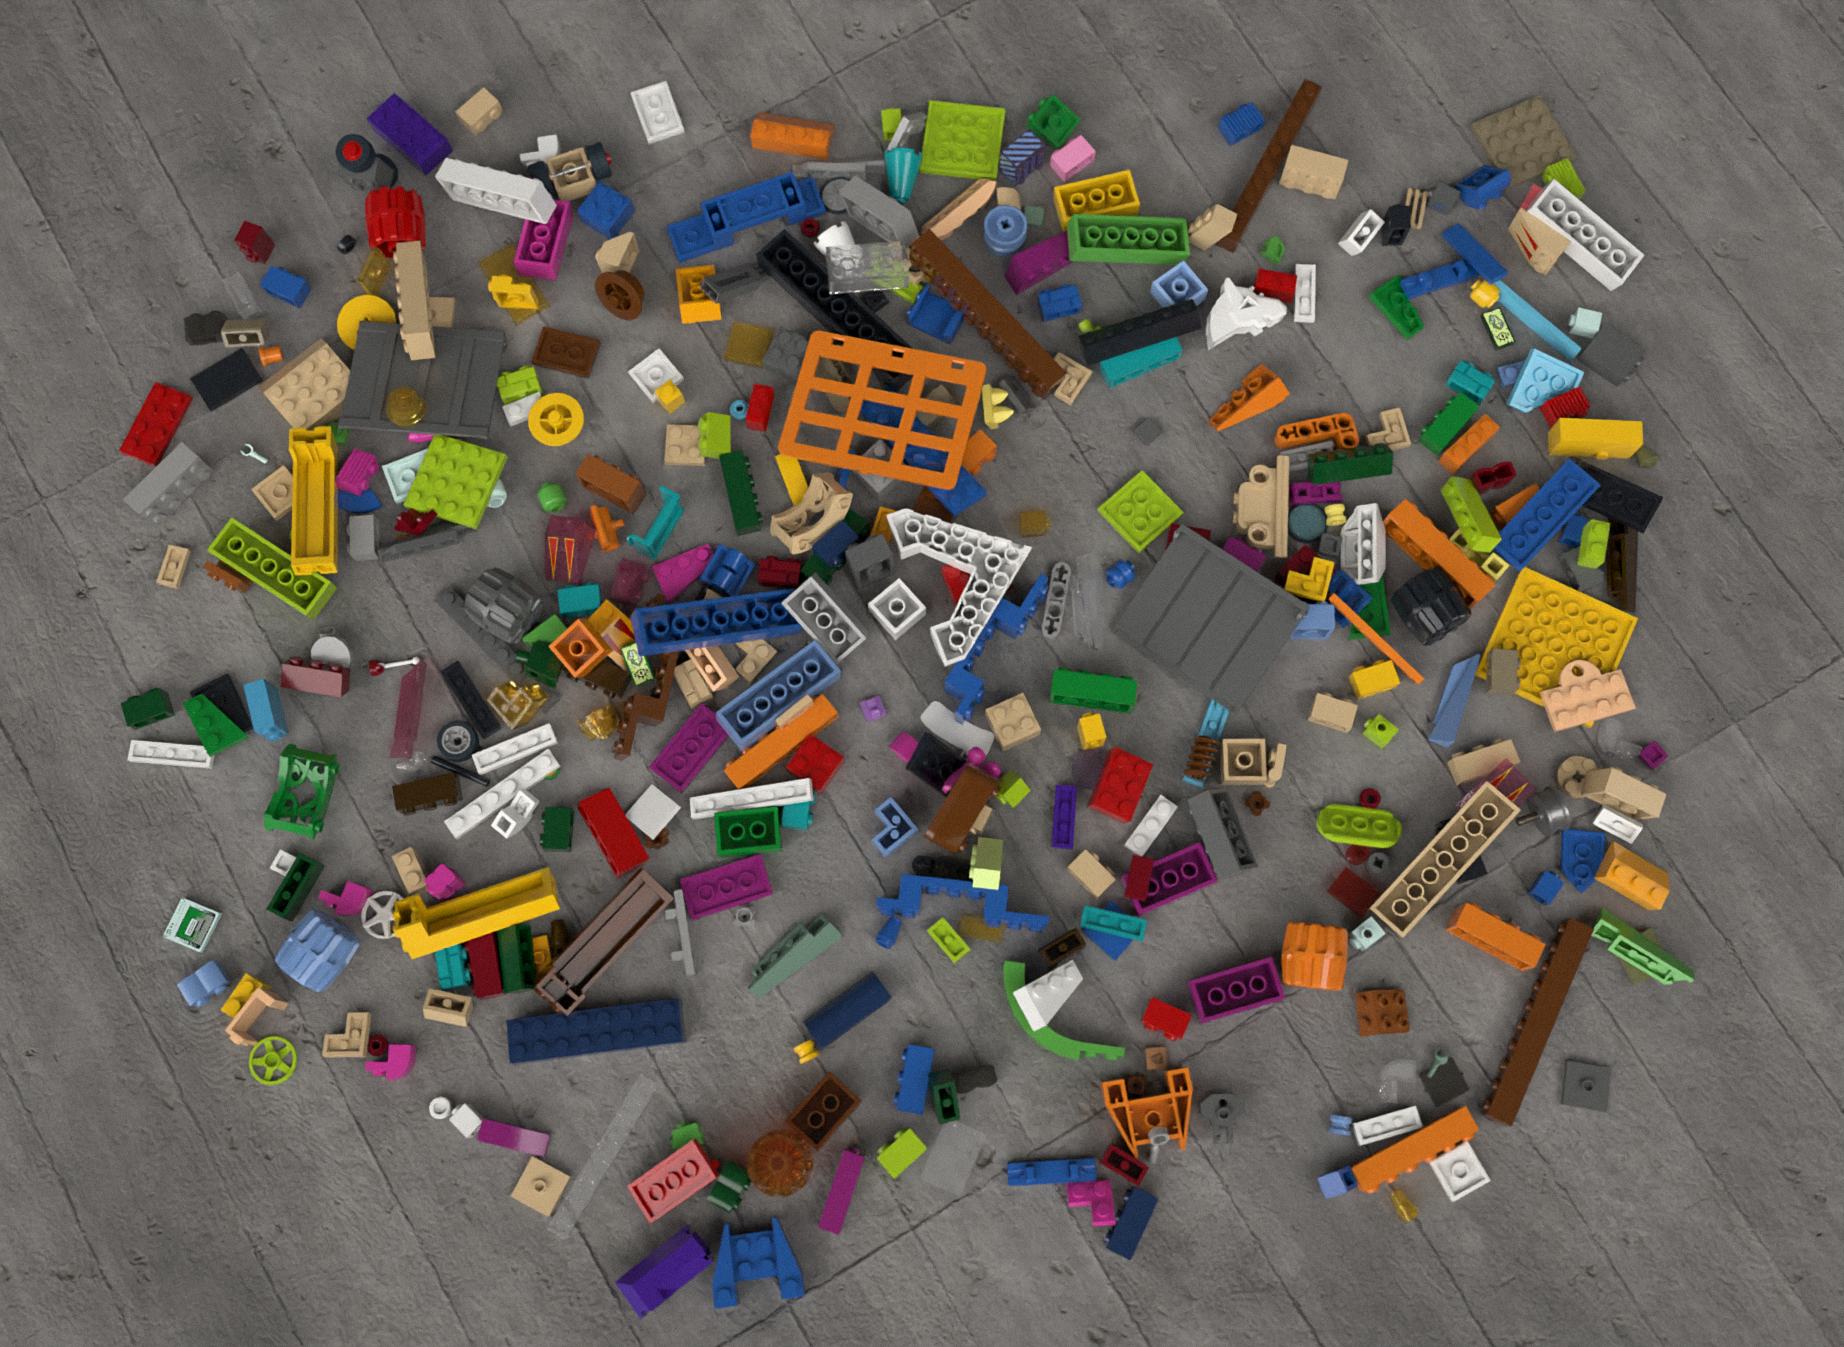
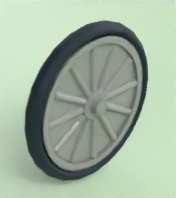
M837 177L825 183L820 191V197L826 211L832 214L847 213L839 191L851 179Z

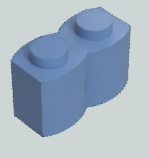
M212 960L199 968L195 973L183 979L177 986L190 1006L202 1007L210 1002L209 998L215 993L219 995L225 992L232 981L221 963L217 960Z

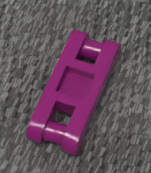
M1312 482L1289 484V492L1292 495L1290 505L1343 502L1342 494H1340L1341 482L1313 485ZM1327 489L1332 490V494L1327 495ZM1299 491H1305V496H1300Z

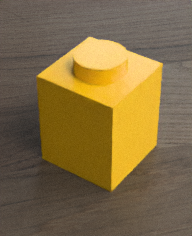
M670 379L654 391L657 400L669 414L685 403L683 394Z

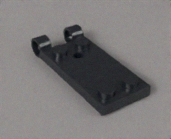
M1570 456L1569 458L1601 484L1598 488L1599 492L1593 493L1582 506L1644 534L1664 497L1586 463L1578 457Z

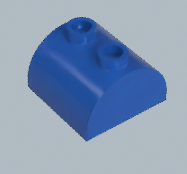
M1484 165L1455 184L1454 187L1460 191L1459 197L1467 206L1482 209L1487 206V200L1490 198L1497 199L1503 195L1502 190L1510 185L1511 177L1508 169Z

